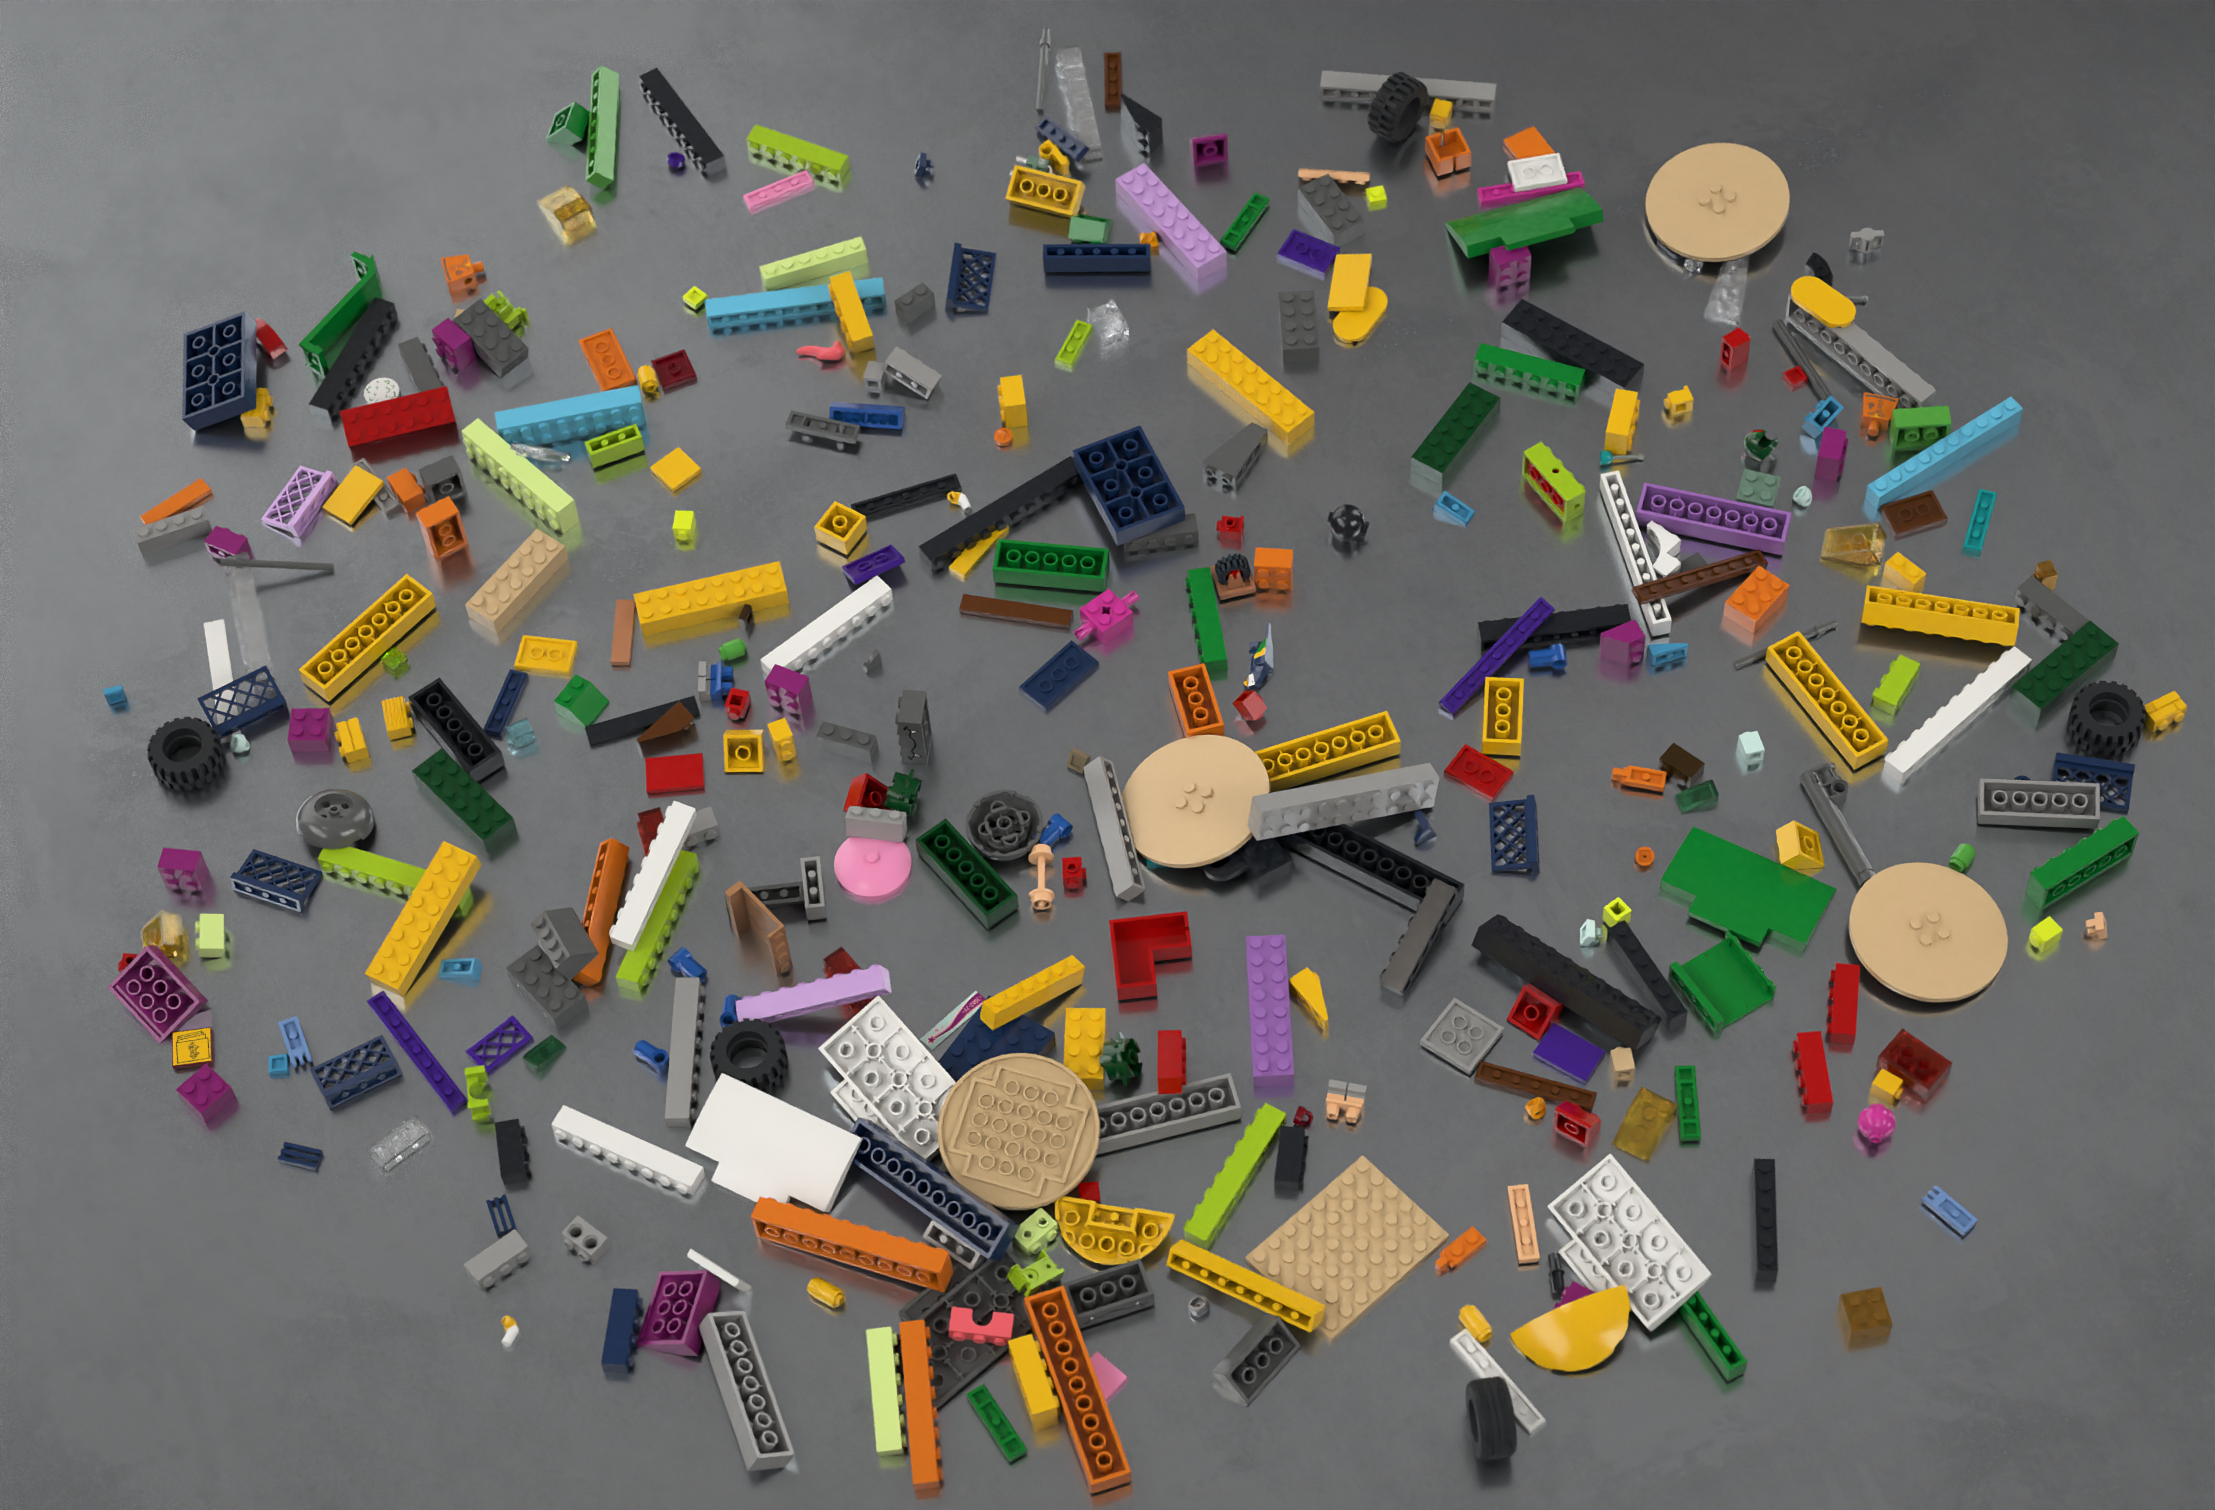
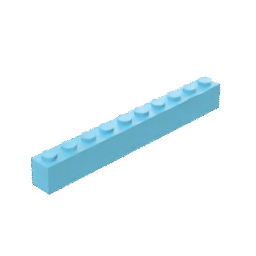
M883 277L854 280L863 308L886 305ZM829 284L705 300L709 327L835 312V306L829 295Z
M2009 397L1867 485L1865 498L1876 510H1879L1881 505L1892 502L2019 423L2023 408L2012 397Z

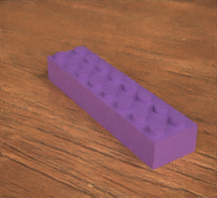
M1644 482L1636 511V521L1638 526L1647 527V524L1653 521L1672 533L1783 555L1792 513Z
M1285 935L1246 936L1254 1088L1294 1086Z

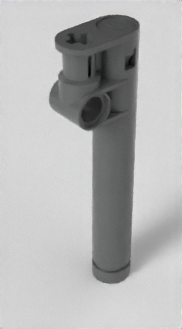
M1827 763L1804 772L1800 776V781L1861 888L1875 875V872H1873L1871 865L1837 805L1845 802L1847 798L1848 783L1836 774L1834 763Z

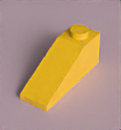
M1306 967L1288 980L1289 990L1323 1029L1327 1030L1328 1015L1320 978L1316 972H1311Z

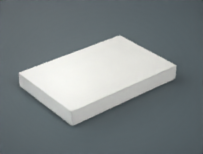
M1559 153L1507 161L1515 192L1567 184L1566 173Z
M690 1249L687 1257L735 1288L749 1293L752 1286L696 1251Z

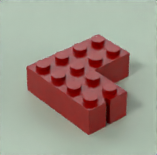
M1187 911L1109 920L1118 1000L1158 996L1154 961L1192 957Z

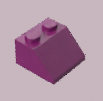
M1214 133L1189 138L1193 165L1228 160L1226 133Z
M1634 619L1601 633L1600 657L1623 664L1637 662L1643 658L1646 636Z

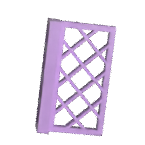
M300 466L261 518L262 523L291 531L294 536L300 538L339 483L334 473L328 470L323 473ZM302 473H306L309 475L308 477L299 480ZM321 478L318 483H313V480ZM307 482L311 483L310 486L301 488L302 484H305ZM298 486L299 490L289 493L291 488ZM312 491L309 496H303L304 493ZM301 496V499L294 502L291 501V498ZM282 501H289L288 504L279 506ZM301 505L298 510L294 511L293 507ZM291 509L290 513L285 515L281 514L282 511ZM278 513L279 517L269 519L272 515ZM292 518L288 524H285L283 522L284 520Z

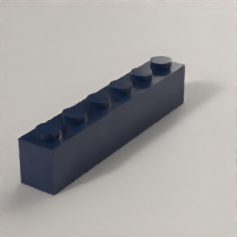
M1043 244L1044 272L1151 271L1150 244Z

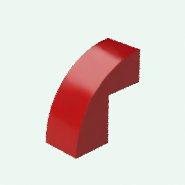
M261 318L254 320L257 322V343H260L269 359H275L288 350L277 333Z

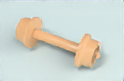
M1037 844L1033 846L1028 859L1032 864L1038 865V889L1030 891L1029 899L1032 901L1034 908L1043 910L1050 908L1055 898L1052 890L1045 889V865L1054 861V854L1051 852L1050 846Z

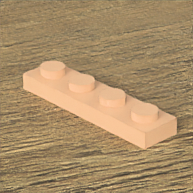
M1300 168L1298 172V177H1302L1304 181H1313V178H1320L1326 174H1329L1332 179H1337L1338 183H1348V180H1355L1356 184H1365L1366 181L1370 180L1369 172Z
M1528 1184L1508 1186L1519 1264L1539 1262L1540 1256Z

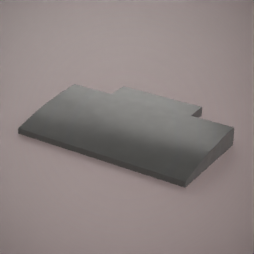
M1008 1249L1000 1261L988 1259L973 1273L965 1265L957 1262L953 1266L954 1272L945 1293L926 1288L898 1311V1315L905 1322L924 1320L925 1326L930 1327L931 1339H927V1346H931L932 1359H929V1366H933L934 1379H930L931 1386H935L936 1399H932V1405L937 1408L1009 1349L1007 1344L1006 1346H997L990 1342L978 1344L973 1342V1340L956 1341L949 1338L952 1307L973 1309L972 1320L979 1326L988 1325L992 1321L993 1312L1014 1314L1011 1340L1023 1337L1032 1329L1024 1305V1298H1026L1024 1295L1027 1288L1018 1293L1014 1285L1006 1278L1012 1266L1018 1264L1022 1269L1026 1267ZM1042 1285L1038 1289V1291L1034 1292L1032 1295L1045 1292L1047 1290ZM899 1333L897 1335L898 1345H895V1353H899L900 1357L897 1373H901V1377L904 1379L901 1337Z

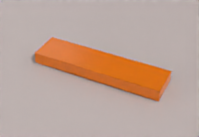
M200 478L141 515V521L147 525L177 515L211 494L212 490Z

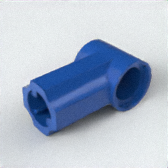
M1554 644L1548 649L1531 650L1528 652L1531 668L1551 666L1554 669H1561L1568 664L1563 644Z
M1059 813L1054 814L1049 819L1047 826L1043 828L1042 835L1037 844L1051 846L1059 838L1067 837L1073 829L1072 824Z
M681 947L667 960L676 972H682L688 978H700V982H702L707 974V970L694 960L692 954L685 947Z
M729 994L724 998L723 1011L719 1018L721 1029L727 1024L738 1020L736 1001L742 1000L741 997Z
M644 1039L639 1040L635 1044L633 1054L654 1067L655 1071L659 1074H665L669 1071V1056L666 1050L658 1049Z

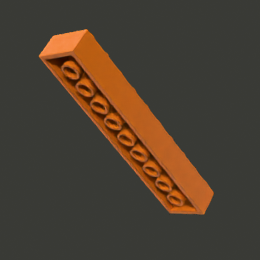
M759 1197L750 1216L756 1237L945 1293L954 1272L949 1252L943 1248H933L923 1242L909 1241L903 1236H892L886 1231H875L865 1225L858 1226L848 1220H838L828 1214L821 1215L808 1208H798L791 1203L784 1204L771 1197Z
M1064 1285L1024 1298L1027 1316L1035 1338L1040 1344L1042 1358L1045 1359L1049 1377H1051L1055 1394L1058 1397L1062 1414L1091 1494L1130 1482L1131 1470Z

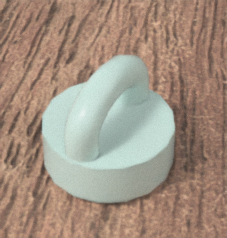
M1806 486L1799 487L1793 495V500L1804 507L1809 506L1812 501L1811 490Z
M234 734L231 737L230 749L232 752L241 753L249 750L250 744L243 734Z

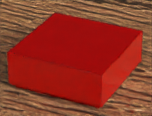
M1799 365L1783 372L1784 379L1792 389L1808 382L1807 375Z
M1098 1181L1078 1184L1080 1199L1096 1201V1203L1101 1202Z

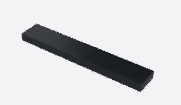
M955 473L851 504V509L869 519L946 496L951 491L960 492L962 488Z
M695 696L586 726L585 730L589 744L594 745L649 729L678 701L692 716L698 715L700 712Z

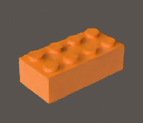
M1205 663L1168 671L1169 688L1185 738L1197 735H1219L1225 737L1224 723Z

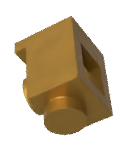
M2048 560L2037 563L2035 572L2030 577L2033 576L2048 589L2055 588L2058 573L2052 561Z

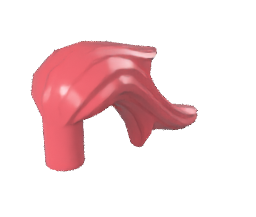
M836 341L834 346L829 348L804 346L797 349L796 353L814 356L821 360H840L844 356L845 349L839 341Z

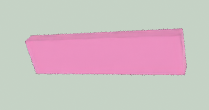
M804 170L745 194L743 199L750 211H753L814 186V181L808 171Z

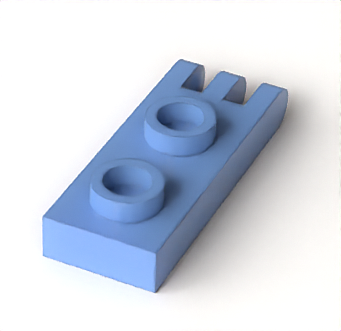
M295 1016L278 1022L293 1068L297 1067L295 1060L299 1059L301 1065L305 1064L303 1057H306L309 1063L312 1062L298 1017Z
M1937 1185L1932 1188L1933 1191L1927 1193V1196L1921 1198L1926 1206L1962 1236L1969 1232L1978 1222L1977 1218Z

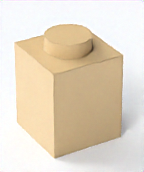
M1618 1047L1611 1050L1610 1063L1614 1081L1634 1078L1635 1066L1631 1048Z

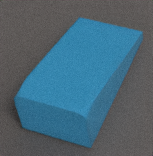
M1445 490L1432 508L1436 512L1464 525L1468 523L1475 510Z
M1688 643L1647 645V657L1651 666L1684 658L1688 654Z
M477 958L442 959L438 977L479 981L483 965Z

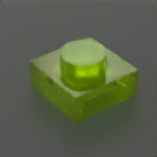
M393 647L381 657V661L395 673L408 661V658L397 648Z

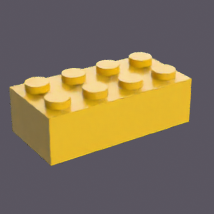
M1015 165L1005 199L1011 204L1071 219L1072 216L1078 214L1086 186L1082 181Z
M850 271L830 277V284L828 285L829 295L832 302H834L835 312L840 319V325L843 333H845L848 348L853 349L854 354L875 348L873 334Z
M1485 677L1482 754L1520 756L1524 679Z
M1066 1008L1063 1065L1072 1070L1089 1090H1104L1105 1068L1101 1067L1099 1057L1102 1055L1103 1044L1106 1042V1008Z
M1032 1334L1008 1341L1010 1359L1035 1432L1058 1425V1416H1061L1060 1404L1057 1395L1054 1394L1051 1377H1048L1045 1359H1042L1038 1340L1034 1341Z

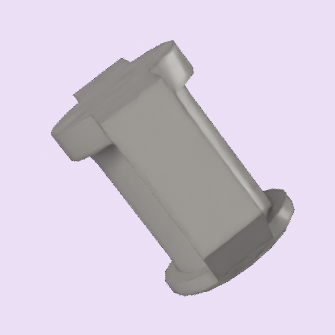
M1863 228L1860 232H1851L1850 248L1858 250L1863 254L1871 253L1874 249L1883 246L1884 231Z

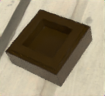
M745 604L738 617L739 626L742 630L748 629L754 617L751 605Z

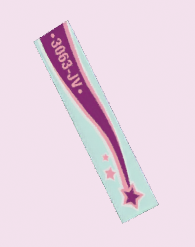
M977 991L973 992L920 1040L933 1050L969 1019L986 999Z

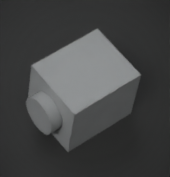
M868 361L863 377L865 389L883 391L887 373L882 371L884 363Z

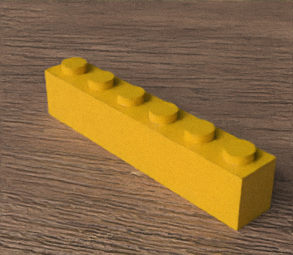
M1073 955L983 1001L980 1019L992 1031L1082 984L1085 966Z

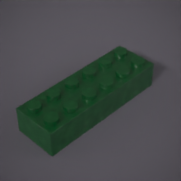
M1469 382L1411 456V471L1442 486L1500 412L1501 398Z
M2088 621L2012 685L2009 699L2037 722L2040 721L2116 656L2119 643L2092 621Z
M442 748L412 770L416 784L486 852H489L517 830L514 818Z
M946 818L915 839L916 849L921 857L987 928H990L1019 907L1018 895Z

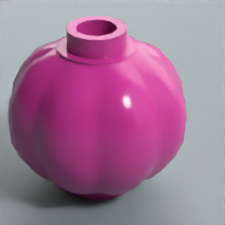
M1871 1104L1870 1107L1863 1109L1858 1116V1129L1863 1136L1869 1138L1870 1142L1880 1143L1883 1139L1890 1137L1895 1131V1116L1891 1110L1882 1104Z

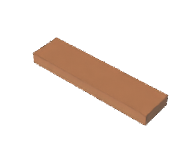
M616 600L611 653L612 666L630 665L636 608L635 600Z

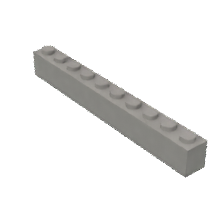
M1322 71L1320 98L1372 102L1373 98L1377 95V91L1390 76ZM1415 78L1423 82L1427 87L1428 97L1425 106L1433 107L1435 99L1452 102V108L1494 111L1496 84Z

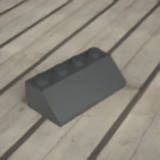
M572 907L544 911L531 923L555 969L569 980L599 954Z
M1264 1313L1211 1373L1223 1388L1245 1405H1248L1301 1345L1278 1316Z

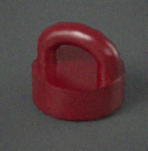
M1298 1106L1293 1124L1299 1127L1301 1125L1309 1126L1313 1122V1114L1306 1110V1107ZM1305 1115L1308 1116V1121H1303Z

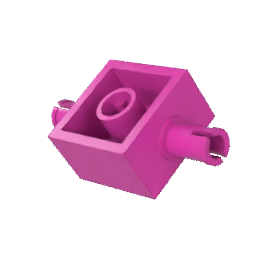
M1110 589L1101 593L1080 608V618L1084 625L1073 631L1075 637L1081 641L1090 633H1093L1104 645L1133 625V612L1128 607L1140 600L1138 594L1132 590L1120 599Z

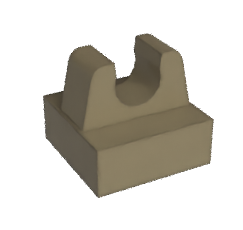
M1073 748L1070 750L1066 766L1083 774L1085 773L1083 767L1090 763L1091 755Z

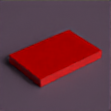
M1464 744L1444 770V775L1492 802L1514 774V771L1466 744Z
M703 753L645 758L647 794L704 789Z

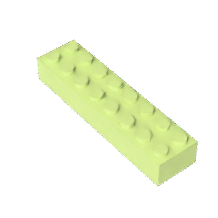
M479 418L462 430L464 438L462 440L466 446L465 451L471 459H476L478 464L483 469L486 468L493 478H498L506 489L510 488L518 499L524 500L528 508L534 509L541 519H546L554 530L558 529L564 534L579 522L574 499Z

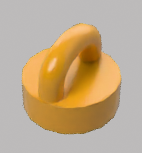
M1536 1097L1525 1105V1109L1533 1119H1540L1546 1113V1103L1542 1097Z

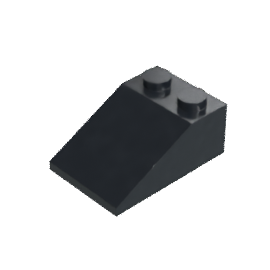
M1122 93L1120 95L1121 119L1136 146L1150 154L1163 142L1162 118Z

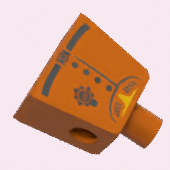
M467 254L440 258L450 294L475 285L477 283L475 274L485 271L482 261L471 263L470 257Z
M1864 392L1861 426L1868 428L1869 435L1877 436L1879 431H1888L1892 410L1897 409L1899 399Z

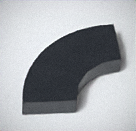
M1813 252L1805 264V269L1810 271L1813 277L1819 278L1832 287L1833 274L1829 264L1824 258Z

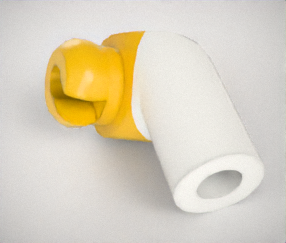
M953 491L948 493L947 499L953 504L960 505L964 513L972 510L965 494Z
M506 1315L501 1320L506 1331V1335L501 1343L510 1347L519 1333V1328L516 1320Z

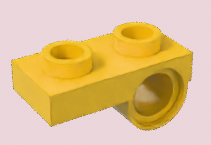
M1050 140L1043 142L1039 146V157L1050 160V166L1054 165L1063 176L1068 174L1070 165L1068 158L1065 155L1063 156L1056 144L1053 145Z

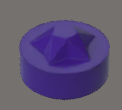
M677 152L668 154L667 163L670 166L682 167L684 165L685 157Z

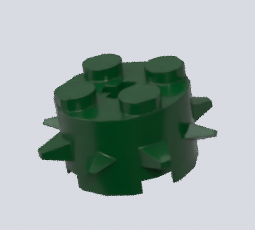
M914 769L911 770L909 775L895 772L892 781L894 784L888 788L886 794L888 798L884 808L892 811L906 812L908 816L912 815L917 803L918 792H920L922 780L914 778Z
M1121 1031L1117 1032L1116 1040L1111 1038V1041L1104 1042L1103 1052L1099 1057L1101 1067L1105 1068L1110 1081L1122 1079L1124 1085L1128 1086L1130 1078L1135 1079V1076H1139L1141 1073L1142 1062L1139 1063L1137 1054L1141 1053L1135 1039L1124 1038Z

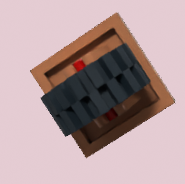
M1234 553L1231 556V554H1228V557L1225 558L1223 556L1222 560H1218L1214 566H1210L1219 600L1256 592L1255 583L1245 555L1239 554L1237 556V553Z

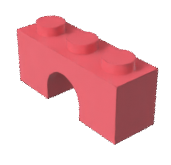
M952 1307L949 1338L956 1341L973 1340V1342L978 1344L990 1342L997 1346H1006L1008 1341L1012 1339L1014 1314L993 1312L992 1321L986 1326H979L972 1320L973 1309Z

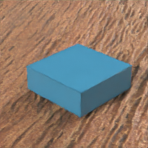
M122 684L103 689L108 705L127 700Z
M289 1054L268 1056L270 1076L290 1074Z

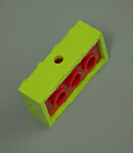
M1539 442L1523 452L1522 474L1562 520L1567 523L1584 513L1586 493L1584 486L1579 484L1575 480L1574 475L1565 469L1562 461L1553 455L1551 449L1542 442Z

